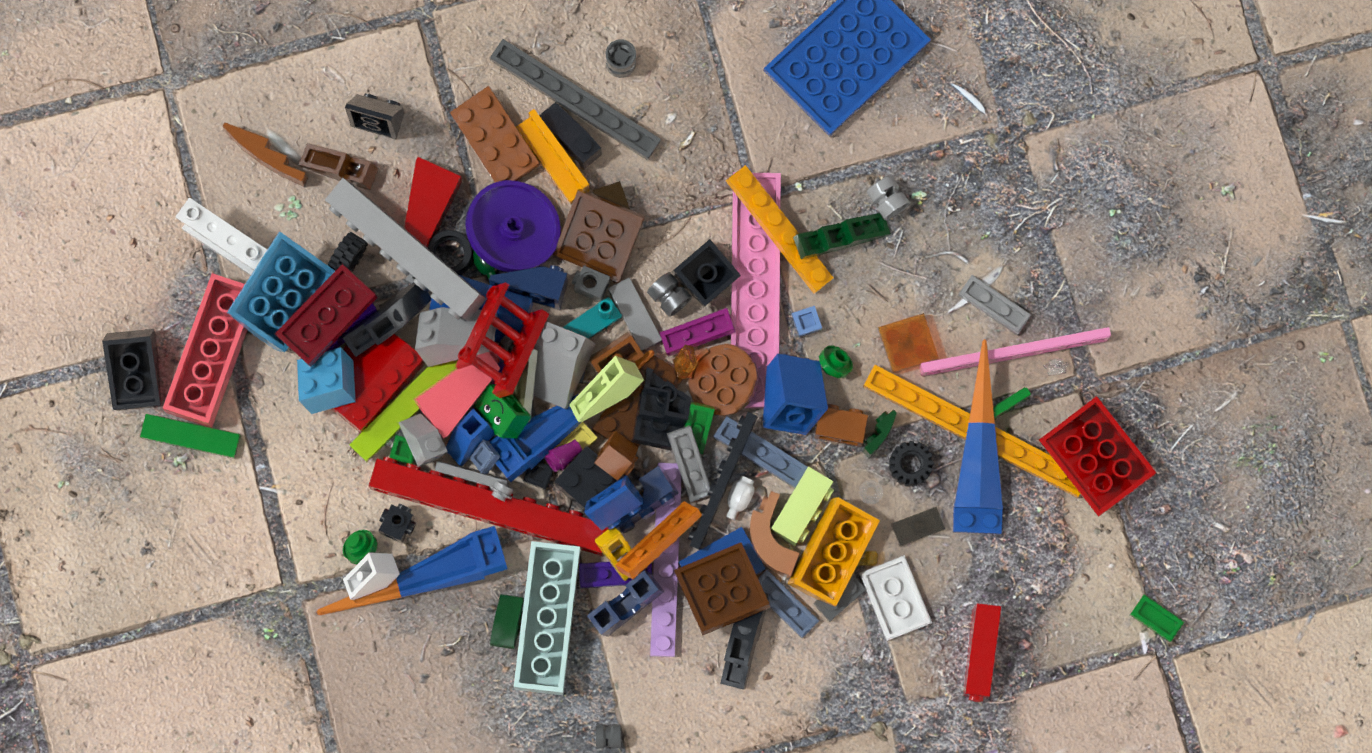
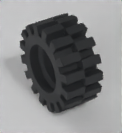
M353 232L347 233L342 242L340 241L337 249L334 250L328 266L336 271L343 264L349 271H354L355 266L359 264V260L367 249V242Z
M909 441V443H901L900 446L895 448L889 459L891 476L893 479L896 478L899 484L903 483L907 487L909 485L914 487L917 484L924 483L930 476L934 465L932 453H929L926 446L923 447L920 442L914 443V441ZM907 455L916 456L920 460L919 470L914 473L905 471L902 467V459Z

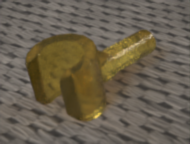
M865 551V558L860 559L857 566H875L878 562V553L876 551Z

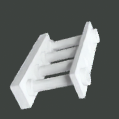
M191 198L186 201L176 215V218L184 223L182 227L184 232L250 276L267 251L266 248Z

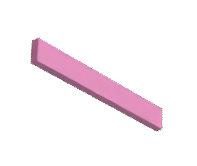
M1109 327L988 350L989 364L1105 342L1109 339L1111 333ZM980 352L921 363L919 367L920 374L923 377L978 366Z

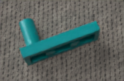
M607 297L562 328L591 339L620 320L622 315L610 297Z

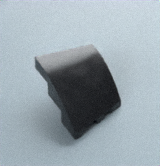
M647 368L645 371L632 443L672 451L667 433L681 429L687 423L691 397L683 391L677 390L668 380L665 382L658 377L651 368Z

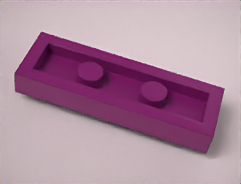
M725 308L659 333L666 354L669 357L735 333L736 331L730 313Z

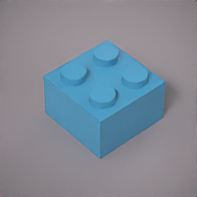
M341 347L326 351L311 367L302 359L297 360L299 402L311 414L356 402L354 363Z

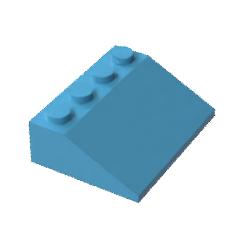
M279 232L227 313L274 350L286 352L288 346L275 333L335 270Z

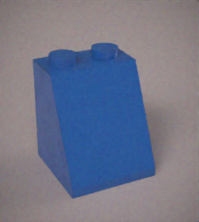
M777 353L766 369L763 428L807 435L828 410L821 364L816 360Z

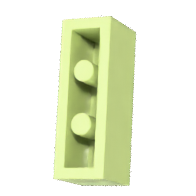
M808 467L772 526L771 532L793 546H796L798 541L803 543L810 532L806 529L810 521L815 523L822 512L819 509L820 504L823 500L828 502L834 492V489L831 488L833 481Z

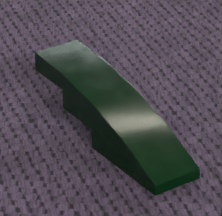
M880 213L846 219L837 224L822 226L815 231L797 234L793 239L800 258L805 259L889 236L891 233L886 220L883 219Z

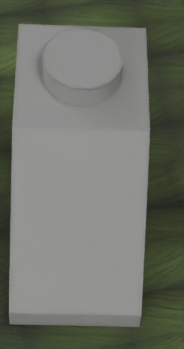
M422 414L399 422V426L418 467L437 460L448 452L438 429Z

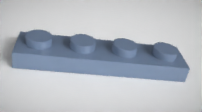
M726 416L715 433L714 438L728 446L732 437L737 438L740 431L736 428L738 423ZM751 432L742 452V456L794 489L808 468L753 432Z

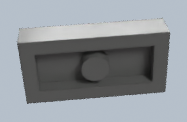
M852 574L837 606H832L820 600H816L814 605L830 622L864 593L866 588Z

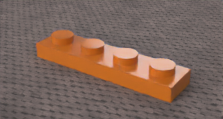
M685 501L682 502L615 564L618 571L634 579L702 516L699 509Z

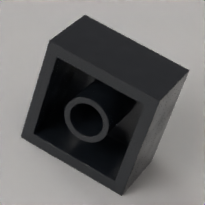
M588 446L578 454L554 481L555 486L583 511H585V505L588 500L617 482L615 478L595 464L598 455Z

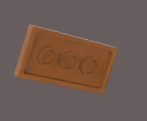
M487 86L450 112L495 183L506 180L518 181L541 165L490 86Z

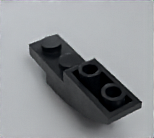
M413 282L381 304L378 311L348 330L341 337L354 356L357 357L375 343L378 346L406 325L431 301V297L426 289L422 290Z
M765 593L767 599L769 600L770 594ZM766 610L733 624L724 657L725 665L720 684L742 690L746 689L756 642L759 641Z

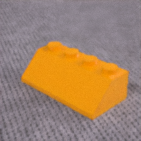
M839 497L831 498L787 584L808 596L832 606H837L880 520Z

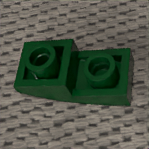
M892 410L889 414L885 411L875 420L877 424L874 430L879 435L873 434L864 442L866 447H864L863 453L868 459L876 453L889 435L897 414L895 410Z
M500 594L492 627L490 646L515 648L520 630L519 622L523 611L524 598Z

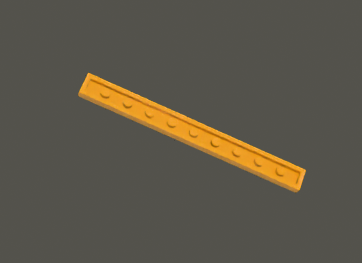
M877 365L873 366L863 386L864 388L966 440L970 413ZM995 427L999 458L1076 498L1079 497L1080 493L1049 454Z

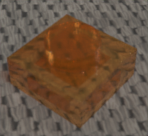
M685 344L673 359L678 378L686 380L698 364L693 346Z

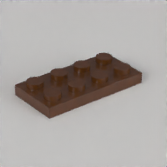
M655 355L638 369L643 379L646 369H653L654 374L665 382L668 380L676 389L685 377L684 373ZM643 382L627 398L605 409L593 427V431L608 440L616 430L632 442Z

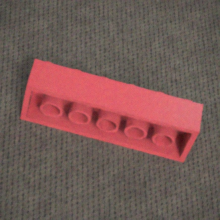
M211 274L163 405V410L167 414L209 428L213 427L247 333V329L227 313L244 287V283Z

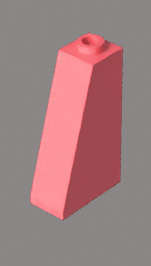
M490 351L476 355L497 371L500 370L497 364L500 360L493 352ZM473 365L461 369L456 368L413 400L427 420L438 429L441 438L444 439L450 434L492 379Z

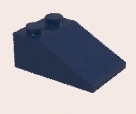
M551 265L550 268L543 266L491 275L489 282L491 286L506 282L509 284L507 291L532 298L533 303L560 310L568 286V277L563 268Z

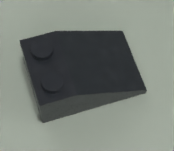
M365 93L364 96L357 94L346 103L345 110L351 127L397 139L404 117V109L400 106V103L393 100H387V102L377 100L378 97Z
M155 329L107 333L102 343L113 410L161 406L159 361Z

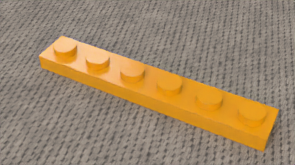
M746 165L726 180L727 184L813 294L834 278L817 256L805 259L800 258L793 239L794 236L799 234Z

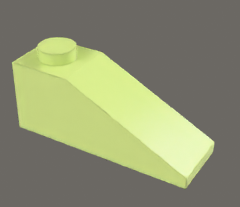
M615 356L569 405L577 421L583 422L627 398L644 379L635 363Z

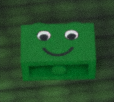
M489 384L474 407L480 412V416L492 426L494 433L498 437L517 439L532 416L513 394L498 398L492 393L496 384Z

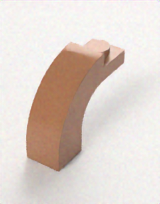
M771 491L769 497L764 496L759 509L763 510V513L755 510L752 512L749 528L750 540L756 554L769 570L790 579L799 553L779 545L771 534L770 521L780 494Z

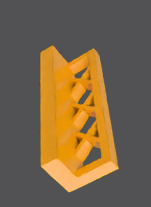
M533 109L528 112L529 118L516 127L543 168L568 202L572 204L579 188L587 192L590 191L589 183L536 110Z

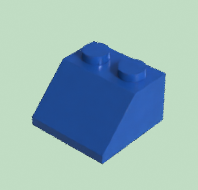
M626 475L588 500L584 512L601 530L607 527L610 530L616 527L621 522L620 518L626 514L632 516L641 509L640 505L643 503V498Z

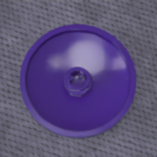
M506 180L488 185L476 195L466 214V233L473 250L484 262L501 271L514 272L540 267L551 257L560 238V220L555 207L540 190L524 182Z

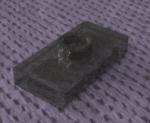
M937 507L891 524L899 547L945 530Z

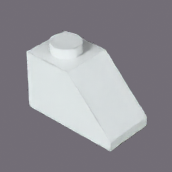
M368 553L343 581L350 600H355L387 588L400 573L392 554Z

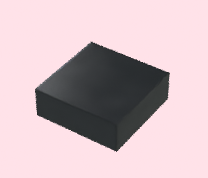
M539 462L532 469L528 468L523 482L546 491L554 471L548 464Z

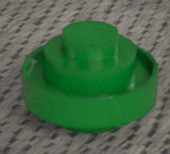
M829 345L819 355L822 369L829 376L839 379L845 378L853 369V363L849 355L837 346Z
M358 530L346 539L343 544V555L350 563L357 565L368 553L376 552L378 546L377 538L368 530Z

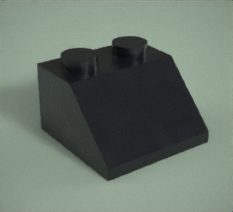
M711 239L671 271L683 287L704 307L741 276Z

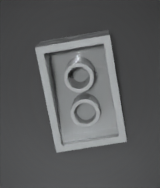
M445 307L420 313L415 350L428 367L459 359L458 353L465 346L481 310H477L469 321L462 317L457 320L448 312L449 308ZM490 325L486 336L493 341L495 340L496 328ZM481 345L477 355L490 352V350Z
M546 321L534 347L535 350H538L533 396L567 410L596 343L582 335Z

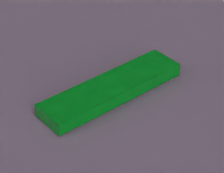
M145 414L140 438L235 459L240 434Z

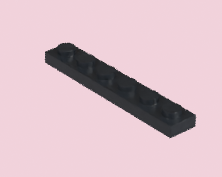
M750 412L746 416L742 415L736 428L740 430L737 438L732 437L728 445L727 451L730 452L727 461H721L717 473L721 474L718 482H712L707 494L711 498L708 505L703 504L700 509L702 516L700 517L701 521L698 528L693 526L688 540L691 541L690 546L698 550L702 547L758 418L757 415Z

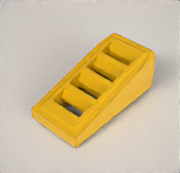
M614 527L606 530L596 538L595 543L620 577L626 581L629 577L619 572L615 564L617 559L626 552L628 553L632 548L621 532ZM621 545L620 548H618L615 552L611 553L614 549Z

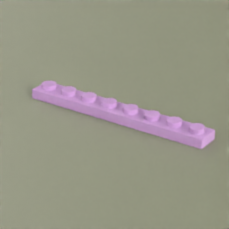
M658 463V466L666 471L679 494L674 497L675 500L671 504L664 507L661 505L656 509L655 527L680 505L681 475L677 463ZM679 538L654 560L653 577L665 592L652 601L650 657H675L678 580L674 570L678 569Z

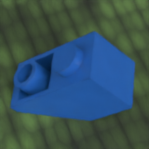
M472 409L455 426L446 445L447 453L462 467L470 459V456L482 440L489 441L496 434L489 424Z

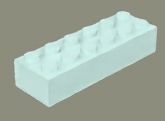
M531 541L514 690L563 695L580 559V547Z

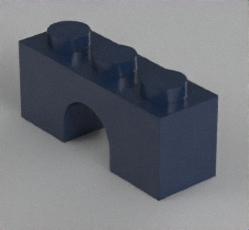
M657 466L638 479L644 489L643 503L640 505L641 509L634 515L629 516L626 514L620 518L621 522L615 528L624 534L631 531L635 527L634 524L641 519L646 520L655 514L654 510L661 505L664 507L671 504L675 500L674 497L679 494L663 468Z
M642 571L625 585L627 588L620 595L610 601L603 602L587 615L601 635L610 636L665 592L650 572Z

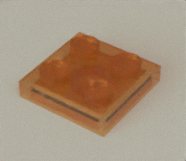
M924 313L878 327L892 374L920 366L921 363L939 359Z

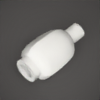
M741 476L739 480L733 483L727 499V504L730 508L726 517L735 520L738 512L747 508L755 491L753 480Z

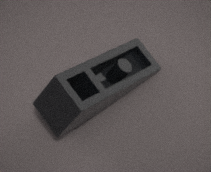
M556 102L539 115L557 141L583 170L602 155L601 147Z

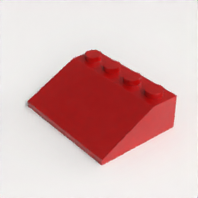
M395 334L378 346L375 343L357 357L354 356L347 345L343 349L354 363L356 402L332 408V410L359 433L367 428L394 401L426 364L416 350Z
M1097 396L1039 439L1043 447L1098 517L1156 474L1153 467Z

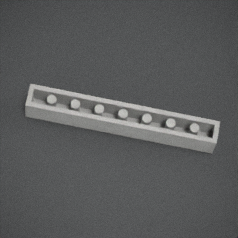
M342 178L325 199L331 205L329 208L331 212L339 218L343 215L348 219L346 224L352 230L363 232L365 235L362 238L373 247L377 244L381 248L379 252L389 261L394 259L399 264L396 267L406 276L409 273L415 277L413 282L422 290L428 288L432 292L430 297L440 305L443 303L450 307L448 312L457 320L462 317L469 321L486 301V298L351 182Z

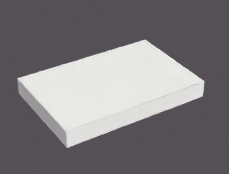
M905 555L859 573L886 641L932 624Z

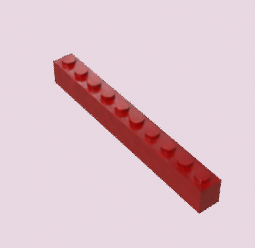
M384 457L383 460L376 459L368 485L370 490L561 545L578 546L582 551L599 556L603 555V552L595 543V539L608 530V527L601 530L591 519L584 518V514L581 512L570 510L569 513L559 511L560 507L546 503V506L536 504L537 500L529 497H523L522 500L514 498L513 493L511 494L512 498H506L504 502L492 495L493 491H490L489 486L479 483L476 484V487L468 485L467 480L459 477H453V480L443 477V473L434 470L426 473L420 471L421 467L407 463L406 466L397 464V460L389 457Z

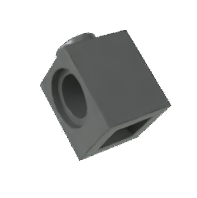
M583 266L581 272L576 271L572 280V284L575 285L574 292L600 302L610 284V276ZM587 279H594L597 282L593 288H586L583 283Z

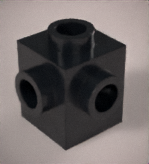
M391 504L389 509L385 508L379 520L382 522L379 528L380 534L402 544L406 535L411 536L416 526V522H414L415 517L411 514L412 509L402 504H398V506ZM396 520H401L399 524H394Z

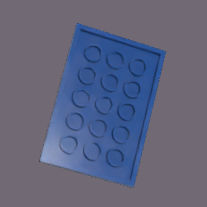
M836 0L765 66L763 71L830 137L925 48L931 39L892 0Z

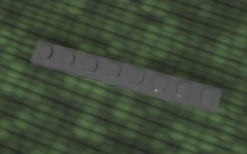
M502 39L490 56V61L644 159L649 160L660 144L661 139L506 40Z

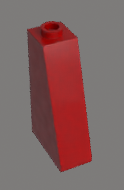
M417 157L404 228L428 248L429 242L437 234L456 196L462 179L461 176Z
M977 603L972 609L963 696L969 697V701L983 702V699L990 697L1001 606Z

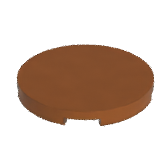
M731 344L716 345L703 350L692 362L687 377L689 379L688 384L692 400L696 403L715 407L713 414L715 416H729L744 409L753 399L758 387V371L755 362L747 352Z

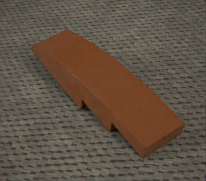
M224 122L223 128L225 133L243 151L279 176L305 187L308 180L306 173L289 167L287 155L271 150V143L268 138Z

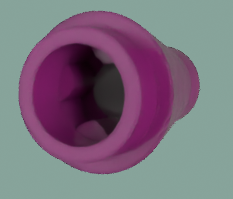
M574 439L567 444L549 450V454L545 456V459L554 472L563 471L582 451V448Z

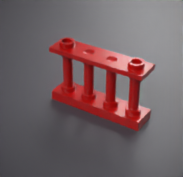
M506 282L492 286L486 294L487 300L465 346L458 353L459 359L455 365L457 369L473 365L493 379L496 385L492 393L498 398L513 394L549 316V313L543 309L528 313L504 295L509 286ZM500 305L523 321L524 325L520 333L495 316ZM490 325L513 340L514 347L511 353L486 336ZM481 345L504 360L505 366L502 373L476 356Z

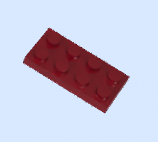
M342 264L275 334L311 367L378 297Z

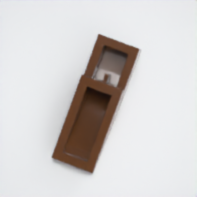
M308 143L298 164L310 171L338 181L344 178L354 186L371 190L379 169L370 161L351 157L345 152Z

